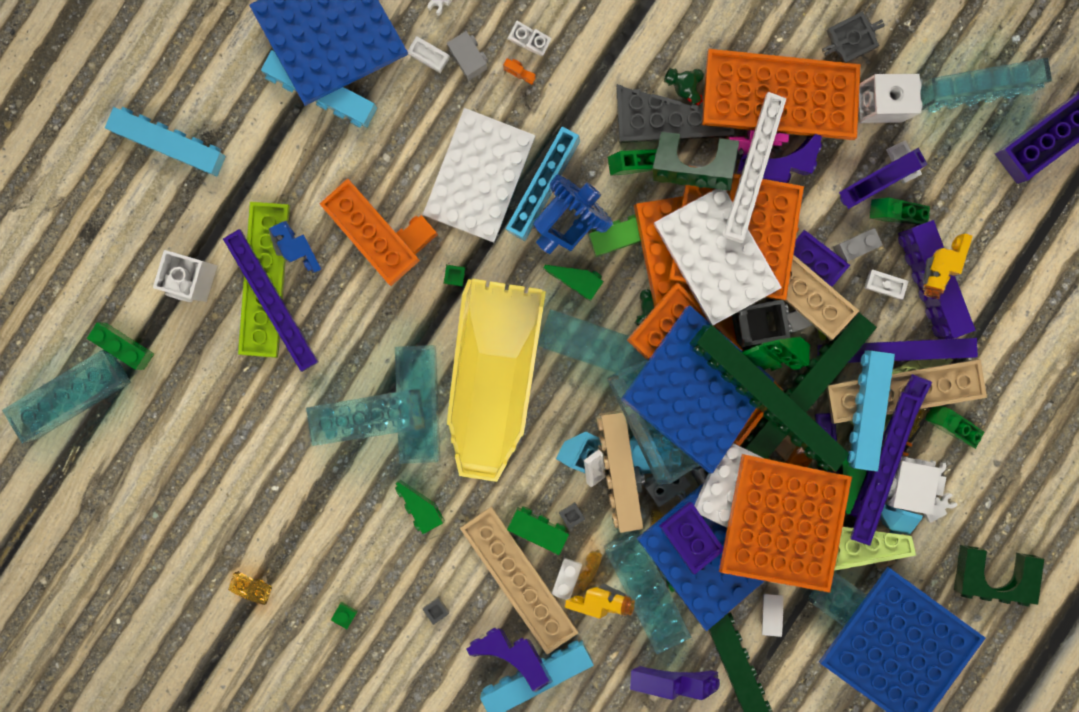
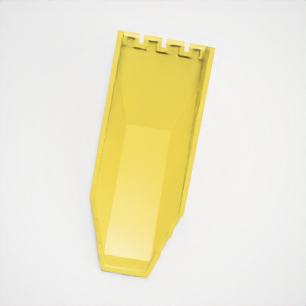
M468 279L461 300L447 425H449L451 443H453L455 449V460L459 476L497 482L512 452L515 451L521 436L524 435L546 291L529 287L528 293H524V286L509 284V290H505V283L490 281L489 287H486V280Z

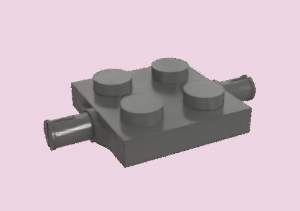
M862 11L828 28L826 31L831 39V45L822 48V52H825L824 56L835 51L843 63H848L878 48L880 45L876 39L875 31L885 26L882 23L883 20L881 19L871 24Z

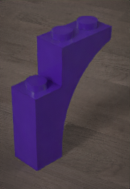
M818 134L807 136L805 141L791 154L782 158L768 159L763 179L789 183L791 178L790 171L804 176L812 174L817 166L816 158L822 147V136ZM747 155L741 157L737 171L739 175H742Z
M918 147L840 191V200L843 205L850 209L925 167L928 163Z
M493 628L486 633L487 636L482 639L477 638L470 643L471 646L466 648L469 656L491 655L506 660L520 671L534 692L553 682L529 639L524 640V638L515 641L512 647L504 630Z
M642 666L631 670L630 690L670 700L680 695L704 700L715 693L720 686L718 672L712 670L704 672H671Z

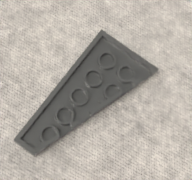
M619 84L616 85L619 143L659 141L661 132L681 134L680 140L734 137L735 135L734 128L702 125L703 109L699 108V106L684 104L681 101L655 94H647L637 89L625 88Z

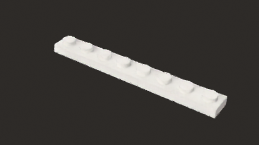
M768 92L765 96L723 237L742 243L745 239L786 102V98Z

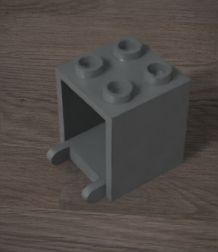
M784 300L750 305L733 314L732 320L737 343L741 347L791 338L792 326L787 320V315L789 314L787 303H784ZM768 312H773L775 331H769L766 316Z

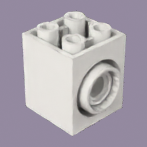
M874 74L861 82L859 86V123H902L921 114L922 101L920 90L922 85L919 74Z
M164 250L153 288L164 291L166 296L186 302H193V300L207 302L217 265Z
M902 456L885 504L894 508L932 515L941 468L934 467L935 463Z

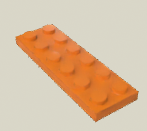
M349 179L345 180L320 203L322 208L390 286L396 283L420 261Z

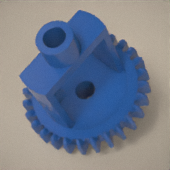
M558 174L550 182V189L556 197L533 223L541 234L536 243L548 254H551L558 245L572 251L591 228H596V231L604 233L613 225L611 218L596 202L600 198L601 193L595 187L586 182L582 188H578L575 183ZM570 206L569 211L575 209V216L581 214V216L574 220L573 225L563 235L551 227Z

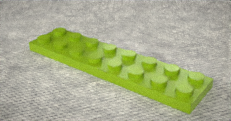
M250 202L247 241L283 300L286 260L283 256L276 255L270 238L269 228L284 221H287L289 225L290 205ZM244 276L238 355L278 358L280 336Z

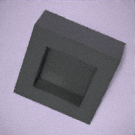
M639 466L634 467L637 492L642 493V485H645L644 473H640Z
M575 502L559 512L569 529L585 520L584 515Z
M439 597L422 609L433 625L449 614V610Z

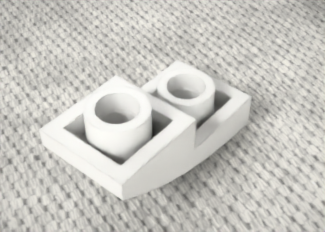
M516 21L507 39L535 54L543 56L552 38L537 29L532 30L521 22Z
M764 594L762 635L782 637L783 596Z

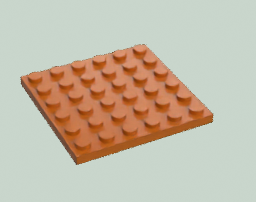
M734 174L731 191L726 190L732 202L734 201L741 178L739 174ZM762 179L748 230L782 287L764 298L785 301L804 186ZM685 185L681 208L715 189ZM672 258L669 280L687 284Z
M742 454L719 572L830 592L852 477Z

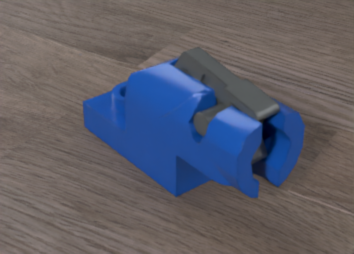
M287 221L269 228L270 238L276 255L283 256L289 263L304 257L303 264L307 271L311 270L313 274L321 270L304 234L295 238L294 235L296 234Z

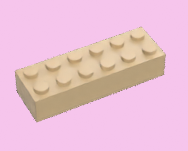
M619 410L600 413V418H597V426L603 437H600V445L602 451L605 450L606 454L603 458L604 468L609 473V475H605L607 487L612 492V494H608L611 508H614L615 513H611L613 525L615 528L618 527L620 533L643 529L625 412Z

